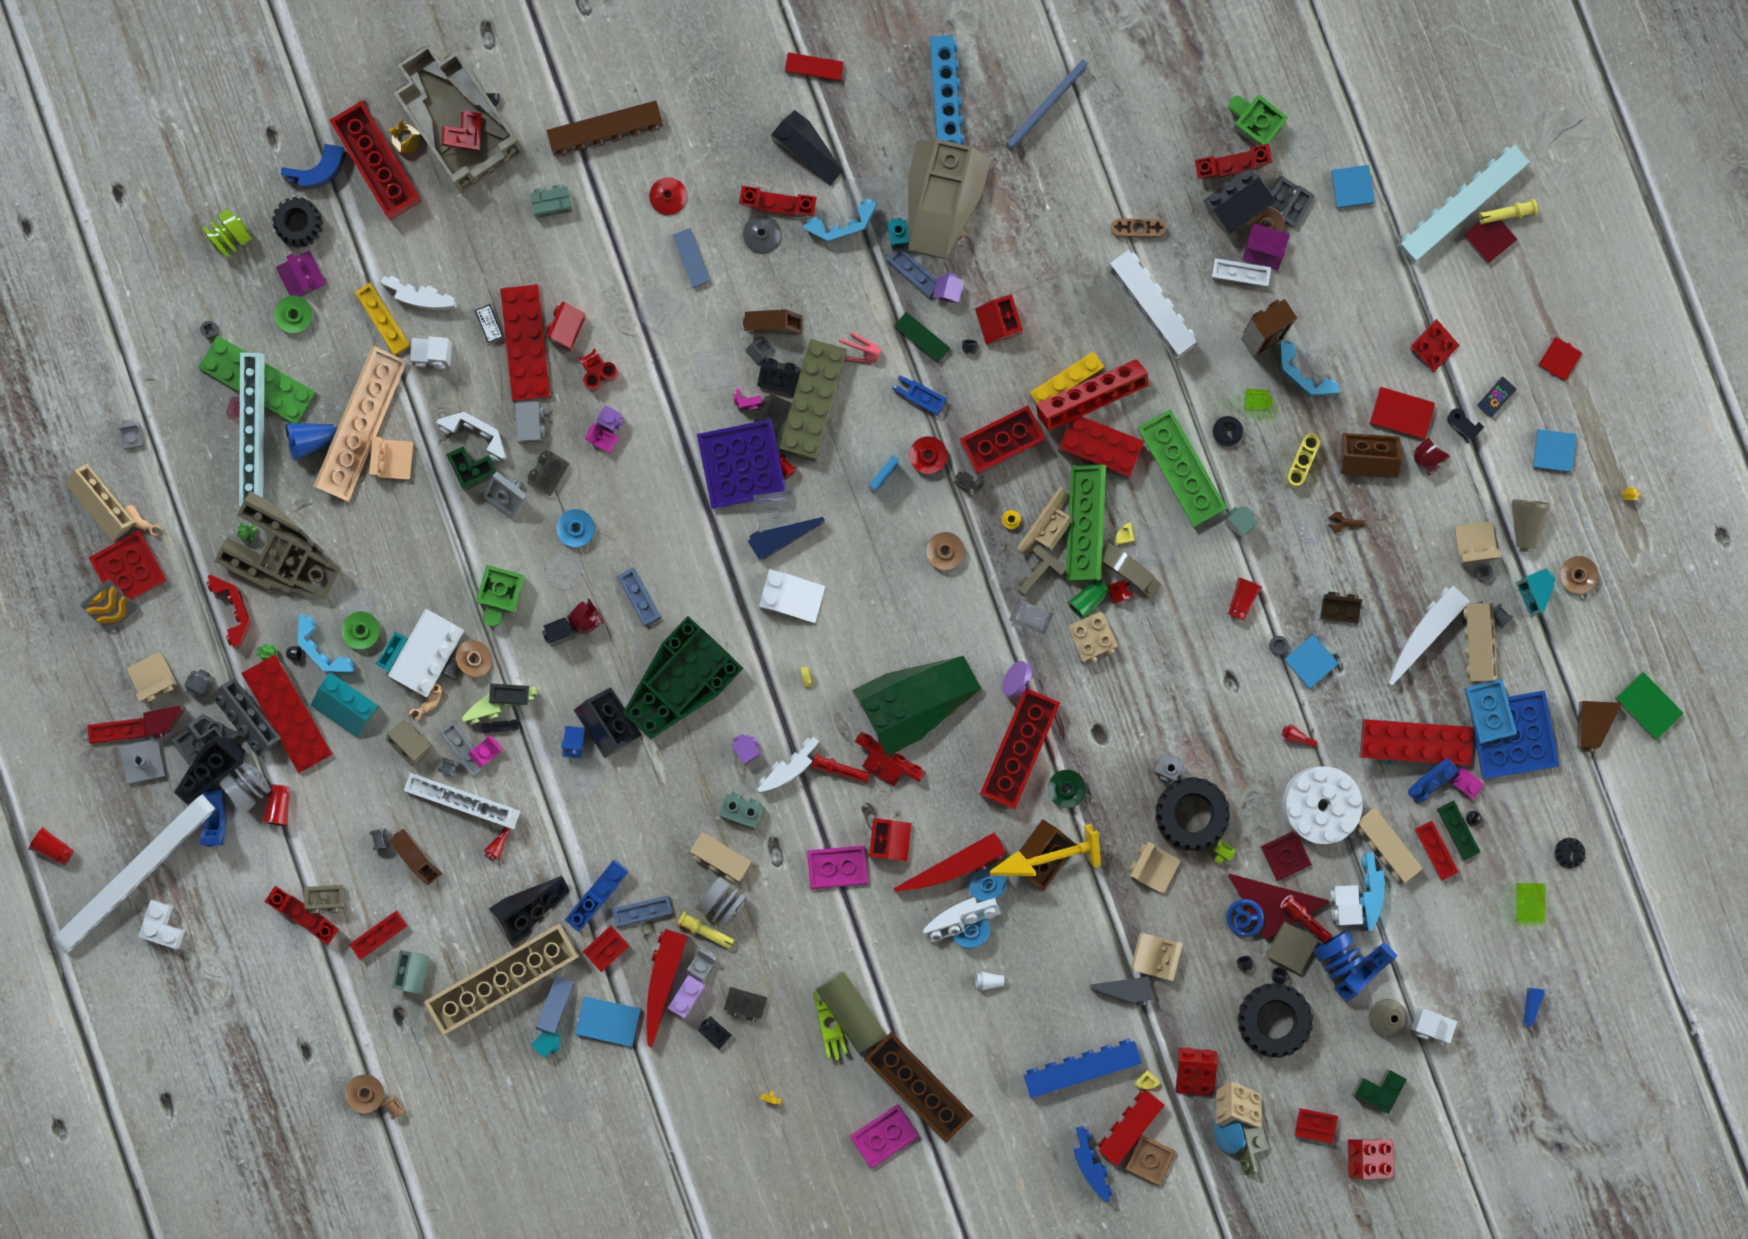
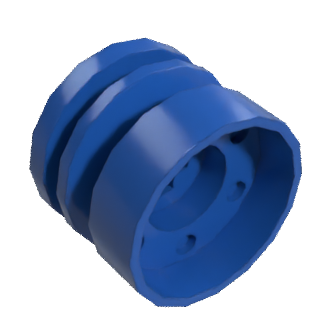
M1348 930L1332 937L1326 943H1322L1313 950L1319 962L1329 960V963L1323 968L1324 971L1331 968L1334 969L1327 975L1329 979L1349 973L1365 959L1362 954L1353 957V955L1359 952V948L1349 950L1348 947L1354 940Z

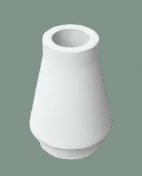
M982 971L976 973V989L983 991L1004 987V975Z

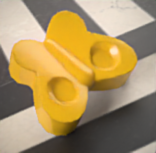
M770 1091L769 1095L761 1093L760 1096L761 1100L775 1105H780L782 1099L773 1096L774 1091Z

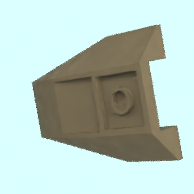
M939 139L917 142L908 175L909 251L941 259L947 258L982 196L991 162L989 157L973 147Z

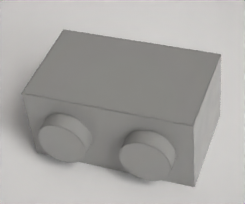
M539 402L515 403L518 443L542 442V437H545L544 425H541V418H544L543 406L540 407Z

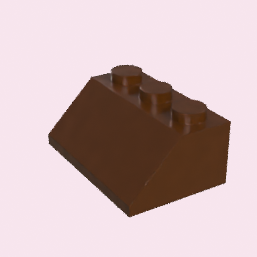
M1342 433L1341 474L1385 478L1399 477L1401 466L1399 437Z
M1042 819L1019 851L1025 859H1031L1036 856L1073 847L1077 844L1055 826ZM1068 857L1032 866L1036 871V876L1023 877L1044 892Z

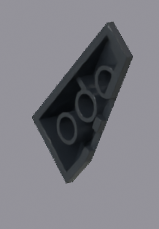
M796 110L783 119L771 134L772 141L830 186L843 172L811 122Z
M215 737L201 748L174 790V793L188 805L243 764L245 749L232 738Z
M560 876L506 897L490 907L489 911L509 944L513 946L532 932L531 928L538 921L541 922L545 918L543 915L550 908H554L569 892L564 878Z

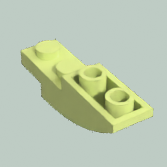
M534 686L529 687L528 701L534 699L533 696L537 695ZM487 695L472 706L462 719L463 722H468L469 725L479 723L480 719L487 717L488 720L499 717V713H502L501 705L509 707L514 704L489 703V695Z

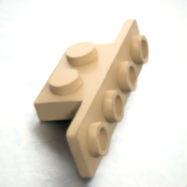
M1059 487L1053 494L1052 499L1042 510L1036 522L1032 524L1029 532L1020 541L1017 550L1023 556L1028 557L1037 543L1052 550L1073 521L1071 516L1061 511L1070 497L1062 487Z

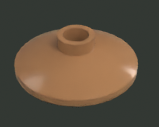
M1272 207L1266 208L1247 222L1249 234L1254 223L1282 232L1285 229L1284 217L1278 210ZM1264 220H1268V221H1270V223H1269V224H1264L1263 221H1264Z
M941 532L934 535L926 547L928 561L940 570H951L957 567L964 557L962 541L958 536L950 532ZM942 549H948V555H943L941 553Z
M1574 556L1563 563L1560 569V580L1564 588L1569 592L1584 594L1591 591L1597 584L1598 569L1589 558ZM1576 572L1581 574L1580 579L1575 578Z
M468 640L457 648L455 655L456 663L465 675L481 677L491 668V653L482 642Z
M368 1074L358 1075L348 1083L345 1098L348 1105L354 1111L370 1113L382 1104L384 1088L376 1077ZM364 1090L369 1091L368 1097L362 1095Z

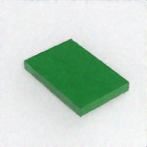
M1644 672L1640 673L1615 698L1655 740L1684 714Z

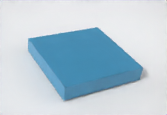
M1369 165L1331 170L1336 208L1372 204L1375 202Z
M1538 429L1533 468L1572 472L1576 434Z
M893 455L869 484V490L874 494L898 467L899 459Z
M1314 634L1284 659L1309 689L1339 664Z

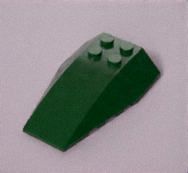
M964 656L886 673L852 690L860 707L863 708L885 755L888 757L922 740L941 721L954 713V710L980 691L981 687Z

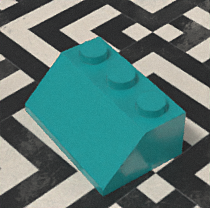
M1547 568L1516 582L1530 617L1545 611L1555 585L1553 582H1555L1553 573L1548 571Z
M329 672L319 686L311 703V706L357 738L380 707L331 672Z

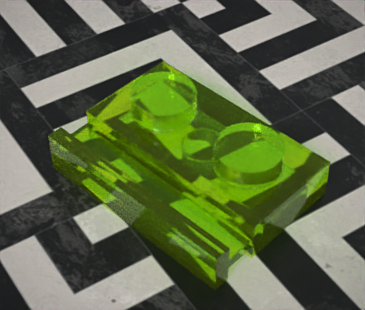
M1516 883V922H1545V884Z

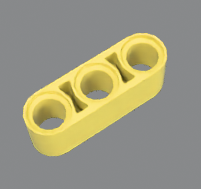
M1308 434L1303 438L1286 476V483L1292 488H1298L1305 481L1320 445V440L1315 434ZM1307 439H1312L1315 442L1314 448L1306 446L1305 442ZM1301 456L1305 457L1308 461L1307 465L1299 464L1298 458ZM1292 474L1299 475V483L1292 482Z

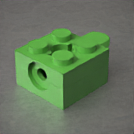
M1259 94L1251 104L1237 95L1230 100L1228 110L1239 118L1233 129L1255 146L1270 143L1288 120L1287 115Z
M486 565L476 602L486 606L483 620L488 626H499L502 622L504 611L516 613L526 578L524 575Z

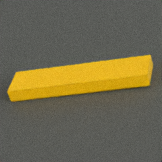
M371 282L354 292L393 355L397 356L411 347Z

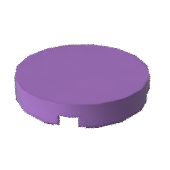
M1018 661L1009 668L1002 684V691L1007 697L1016 698L1026 690L1025 684L1027 681H1030L1032 674L1029 664L1024 661Z

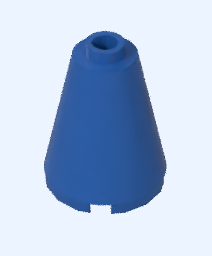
M317 423L285 424L292 459L294 461L302 459L330 446L338 427H334L333 424Z

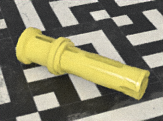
M1530 199L1529 202L1525 203L1515 202L1511 207L1480 212L1479 218L1487 217L1480 220V223L1483 225L1512 217L1522 219L1526 215L1536 216L1538 214V206L1535 199Z
M685 910L676 925L690 930L691 934L696 935L698 933L727 950L730 949L731 945L724 941L731 944L734 939L703 924L700 918L696 919L688 915Z

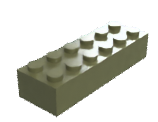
M810 339L779 447L780 452L817 462L847 355L846 348Z

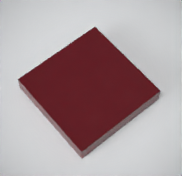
M1502 220L1483 225L1478 222L1463 235L1487 265L1518 240Z
M1289 832L1260 846L1276 881L1312 865L1299 837L1294 832Z

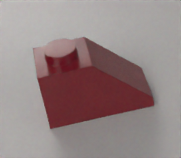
M180 705L144 712L147 736H153V739L165 737L164 734L171 732L184 713L185 707Z

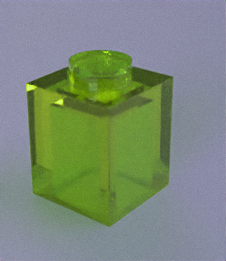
M1245 390L1244 410L1267 412L1269 407H1272V395H1269V390Z

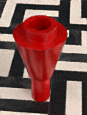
M1293 724L1286 725L1283 728L1281 734L1283 741L1306 744L1315 748L1317 741L1307 737Z
M504 827L499 836L483 850L486 853L484 855L491 861L500 860L505 839L511 831L509 828Z

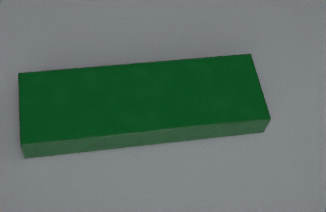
M907 312L894 325V328L937 363L950 349L947 344Z
M1454 800L1436 809L1463 861L1481 852Z

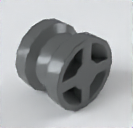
M443 757V764L438 772L457 777L456 771L461 763Z

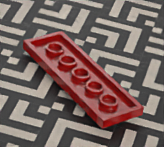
M539 285L500 288L512 401L551 398Z
M276 654L241 673L269 723L281 737L280 742L298 774L333 754Z
M1362 719L1360 758L1441 763L1446 758H1449L1453 764L1471 765L1474 727Z

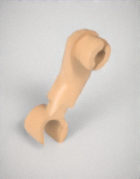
M128 505L125 507V510L135 521L134 527L145 531L149 530L153 536L158 535L153 532V527H158L162 530L159 524L152 525L148 521L143 520L135 506Z
M435 683L428 695L427 701L420 708L412 709L409 712L410 716L415 712L419 713L415 721L421 719V714L429 712L438 705L443 691L442 687Z

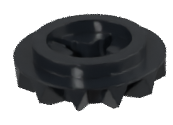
M1232 416L1219 418L1212 430L1214 439L1220 445L1226 447L1236 445L1243 436L1241 422ZM1225 426H1227L1228 429L1235 427V429H1233V431L1231 432V438L1227 434H1223L1221 436V434L1225 431Z
M1564 838L1556 845L1554 854L1556 861L1561 866L1575 868L1581 865L1585 859L1586 850L1582 842L1576 838ZM1569 847H1571V850L1578 851V853L1573 854L1572 860L1570 856L1562 854L1567 852Z

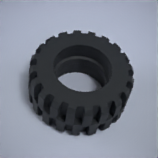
M1183 778L1172 783L1160 795L1156 805L1155 820L1159 832L1162 833L1163 838L1170 842L1172 846L1185 851H1199L1214 845L1223 837L1229 825L1230 812L1229 802L1225 798L1226 795L1216 784L1204 778ZM1187 796H1197L1208 804L1211 817L1208 825L1203 830L1187 832L1179 827L1174 813L1176 805L1181 799Z
M1279 983L1264 984L1253 989L1252 992L1245 996L1243 1003L1240 1004L1239 1015H1237L1238 1030L1248 1047L1261 1055L1276 1058L1292 1055L1295 1051L1300 1050L1303 1047L1302 1045L1308 1041L1309 1034L1313 1029V1014H1311L1310 1004L1307 1003L1303 994H1300L1293 987ZM1267 1003H1283L1290 1009L1293 1015V1026L1290 1032L1282 1038H1269L1258 1028V1013Z

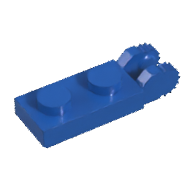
M899 375L898 380L909 385L910 388L908 391H905L899 386L894 385L892 390L938 416L947 398L916 381H911Z
M1446 758L1418 779L1409 788L1407 793L1410 797H1413V801L1416 804H1421V802L1427 799L1428 795L1460 771L1449 758Z

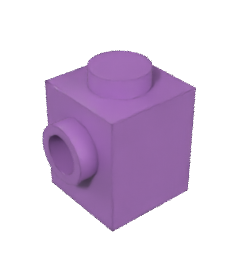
M953 273L939 275L933 298L947 303H959L960 295L963 292L964 280L958 279L957 275Z
M606 405L596 420L599 426L612 433L620 430L624 422L621 413Z
M741 734L733 739L735 743L732 746L744 765L761 755L757 750L759 744L754 736L750 738L748 734L746 736Z

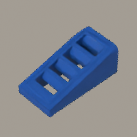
M1527 989L1523 1021L1525 1027L1533 1025L1546 990Z

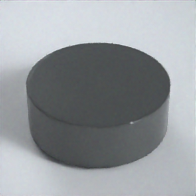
M1275 636L1269 642V650L1274 655H1282L1288 650V641L1283 636Z

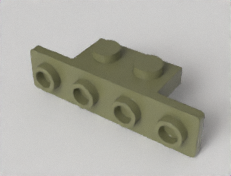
M1242 1123L1241 1127L1244 1132L1246 1146L1238 1151L1240 1165L1244 1175L1258 1173L1254 1153L1268 1149L1263 1126L1254 1128Z

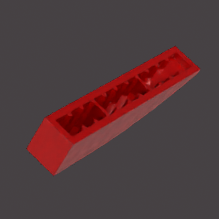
M994 832L893 889L895 892L915 890L956 879L974 870L978 873L987 868L986 863L990 861L996 863L1003 859L1002 854L1006 852Z
M668 929L660 932L658 943L661 944L659 950L654 951L651 960L654 962L649 983L646 1016L647 1044L649 1047H653L688 939L687 935Z

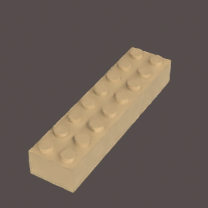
M557 924L429 998L424 1003L444 1036L580 958L562 925Z

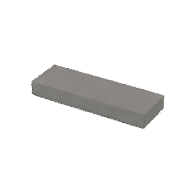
M455 720L438 731L473 778L488 767V764L479 768L469 757L468 753L475 747Z

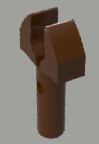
M1335 512L1329 517V519H1337L1341 522L1338 525H1328L1334 532H1341V528L1344 526L1360 528L1365 526L1364 520L1345 519L1342 516V512Z

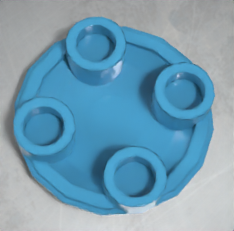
M1234 1120L1223 1127L1217 1125V1121L1215 1122L1214 1138L1221 1150L1234 1154L1246 1146L1244 1132L1241 1127L1242 1122Z

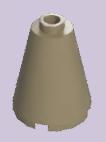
M1513 499L1511 506L1516 547H1519L1520 551L1531 552L1532 549H1536L1550 509V503Z
M1380 1000L1370 1010V1026L1375 1033L1382 1037H1395L1402 1033L1407 1025L1408 1016L1406 1009L1396 1000Z

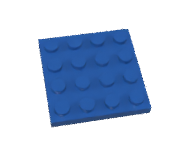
M1545 690L1507 697L1517 735L1479 744L1474 728L1473 733L1482 780L1559 766Z

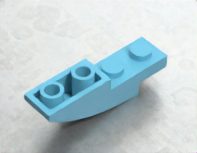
M1374 852L1363 853L1364 857H1361L1362 869H1366L1364 886L1368 888V892L1361 893V897H1359V905L1362 904L1364 916H1362V927H1365L1366 931H1372L1378 920L1383 904L1385 887L1384 870L1376 871Z

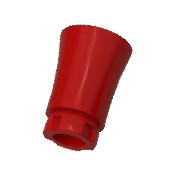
M1238 577L1229 605L1228 615L1244 621L1262 586Z
M271 785V792L268 795L262 823L288 826L290 787Z
M44 827L38 831L28 850L39 853L64 866L74 852L66 843L52 835Z

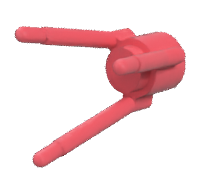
M853 332L850 335L866 344V347L839 339L840 343L864 351L863 357H866H846L845 361L863 362L870 365L872 361L877 362L881 348L877 347V344L871 343Z

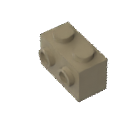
M404 719L387 733L386 741L413 767L429 753L431 746L429 740L425 736L421 737L416 732V727Z

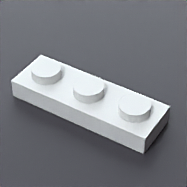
M1215 258L1211 278L1268 287L1271 267Z

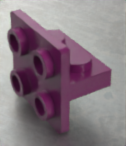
M1254 223L1245 248L1243 260L1279 270L1290 235Z
M306 251L296 257L292 253L286 256L288 261L276 266L289 296L302 297L326 285L310 251Z

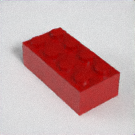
M1029 405L960 438L959 442L977 476L1044 443L1045 437Z
M1081 416L1069 422L1058 451L1092 465H1105L1107 471L1129 479L1144 441Z

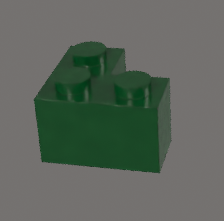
M464 446L446 454L464 491L490 480L498 472L489 455L472 463Z
M1387 1069L1379 1085L1361 1077L1352 1095L1389 1114L1407 1079Z

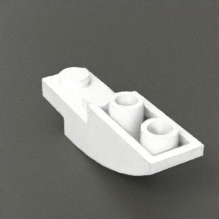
M391 275L389 278L383 276L380 282L384 287L396 292L394 296L396 301L411 307L434 311L451 310L457 307L456 302H454L455 298L447 294L442 296L437 293V289L429 285L426 288L421 286L419 291L416 292L417 288L410 284L404 286L400 284L399 279Z
M814 736L812 739L807 738L801 745L803 749L800 753L797 754L795 752L788 760L790 762L789 765L781 761V763L776 762L771 767L770 771L772 773L767 778L764 776L758 782L759 788L757 790L760 793L781 787L799 776L812 764L813 761L808 758V755L820 742Z
M974 897L944 911L931 921L923 931L929 943L936 942L943 938L966 932L964 925L974 924L977 921L993 918L1001 914L1000 908L995 898L977 903Z

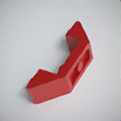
M1269 143L1250 147V151L1219 158L1210 156L1195 160L1198 179L1222 178L1243 173L1249 168L1252 171L1258 170L1273 163Z
M742 185L739 205L760 212L805 217L814 216L817 197L798 194V197L769 193L761 191V188Z
M208 575L209 581L206 583L210 592H213L215 595L230 592L227 594L231 605L234 604L236 609L234 616L238 623L241 622V624L227 629L228 635H226L229 646L238 649L241 647L251 626V620L239 587L213 575Z
M274 886L264 901L312 932V935L329 945L339 930L338 927L321 914H309V910L305 911V904L277 886Z

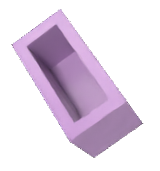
M688 975L668 1009L686 1018L706 985Z

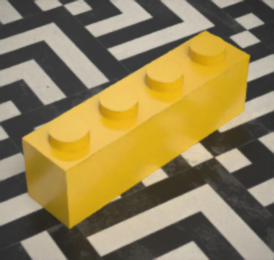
M1093 351L1031 391L1029 397L1036 406V403L1088 381L1102 372L1104 366Z

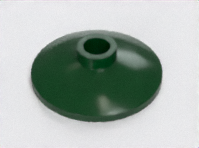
M1061 770L1055 773L1049 780L1048 795L1057 806L1072 808L1084 799L1086 784L1079 773L1073 770ZM1066 785L1070 787V792L1068 793L1063 791V787Z

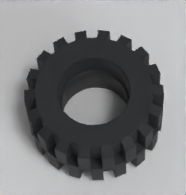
M292 197V200L287 198L284 204L280 202L278 204L279 209L275 208V216H272L274 221L273 228L279 238L287 245H293L295 248H299V246L307 247L308 243L313 244V240L315 238L318 239L320 237L318 235L319 232L322 233L323 230L321 227L323 225L322 216L316 206L303 197H300V199ZM296 213L306 214L308 223L303 230L292 232L288 229V220L292 215Z

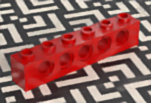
M1137 359L1127 362L1113 370H1109L1104 374L1036 403L1037 417L1046 429L1050 431L1148 387V372Z

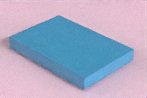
M1502 678L1464 688L1479 744L1517 735Z
M584 996L576 1034L633 1047L641 1009Z

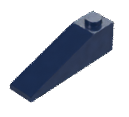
M819 517L764 530L761 533L758 530L749 536L748 543L761 562L825 523V519Z

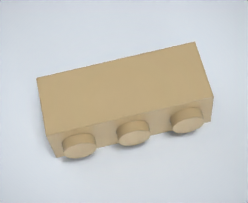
M701 832L690 850L693 853L692 858L701 863L703 860L710 863L708 866L710 869L717 873L719 870L726 873L725 878L733 883L736 880L739 882L742 880L752 863L704 832Z

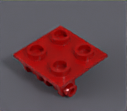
M1436 319L1411 344L1410 350L1414 354L1417 353L1432 372H1435L1460 345Z

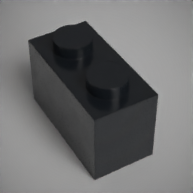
M565 617L543 625L545 629L542 631L544 639L552 646L575 638L569 621Z

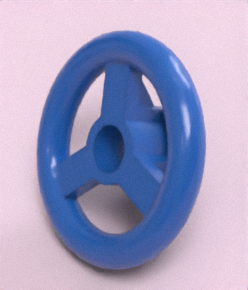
M1240 899L1229 906L1226 913V921L1230 930L1236 935L1251 937L1261 930L1264 923V914L1256 902L1249 899ZM1240 905L1253 907L1257 914L1250 915L1244 912ZM1234 909L1238 913L1235 916V923L1238 926L1237 928L1235 927L1232 921V913ZM1242 916L1247 918L1246 922L1242 920ZM1258 920V923L1254 929L1250 931H1243V929L1247 927L1251 923V921Z

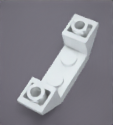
M466 412L437 420L436 423L440 426L439 430L448 435L450 432L456 434L463 421L465 427L471 430L474 428L480 430V435L490 439L493 437L487 448V451L490 453L489 456L498 462L500 459L506 461V453L500 432L497 429Z

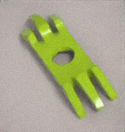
M813 991L814 1004L819 1018L827 1058L831 1057L828 1042H830L836 1060H839L836 1040H839L838 1042L843 1054H848L841 1027L822 999V1005L820 1006L817 991ZM827 1017L834 1019L835 1025L833 1028L825 1027L824 1020Z

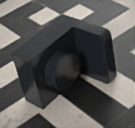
M711 1016L705 1019L698 1029L719 1050L732 1036L730 1032Z

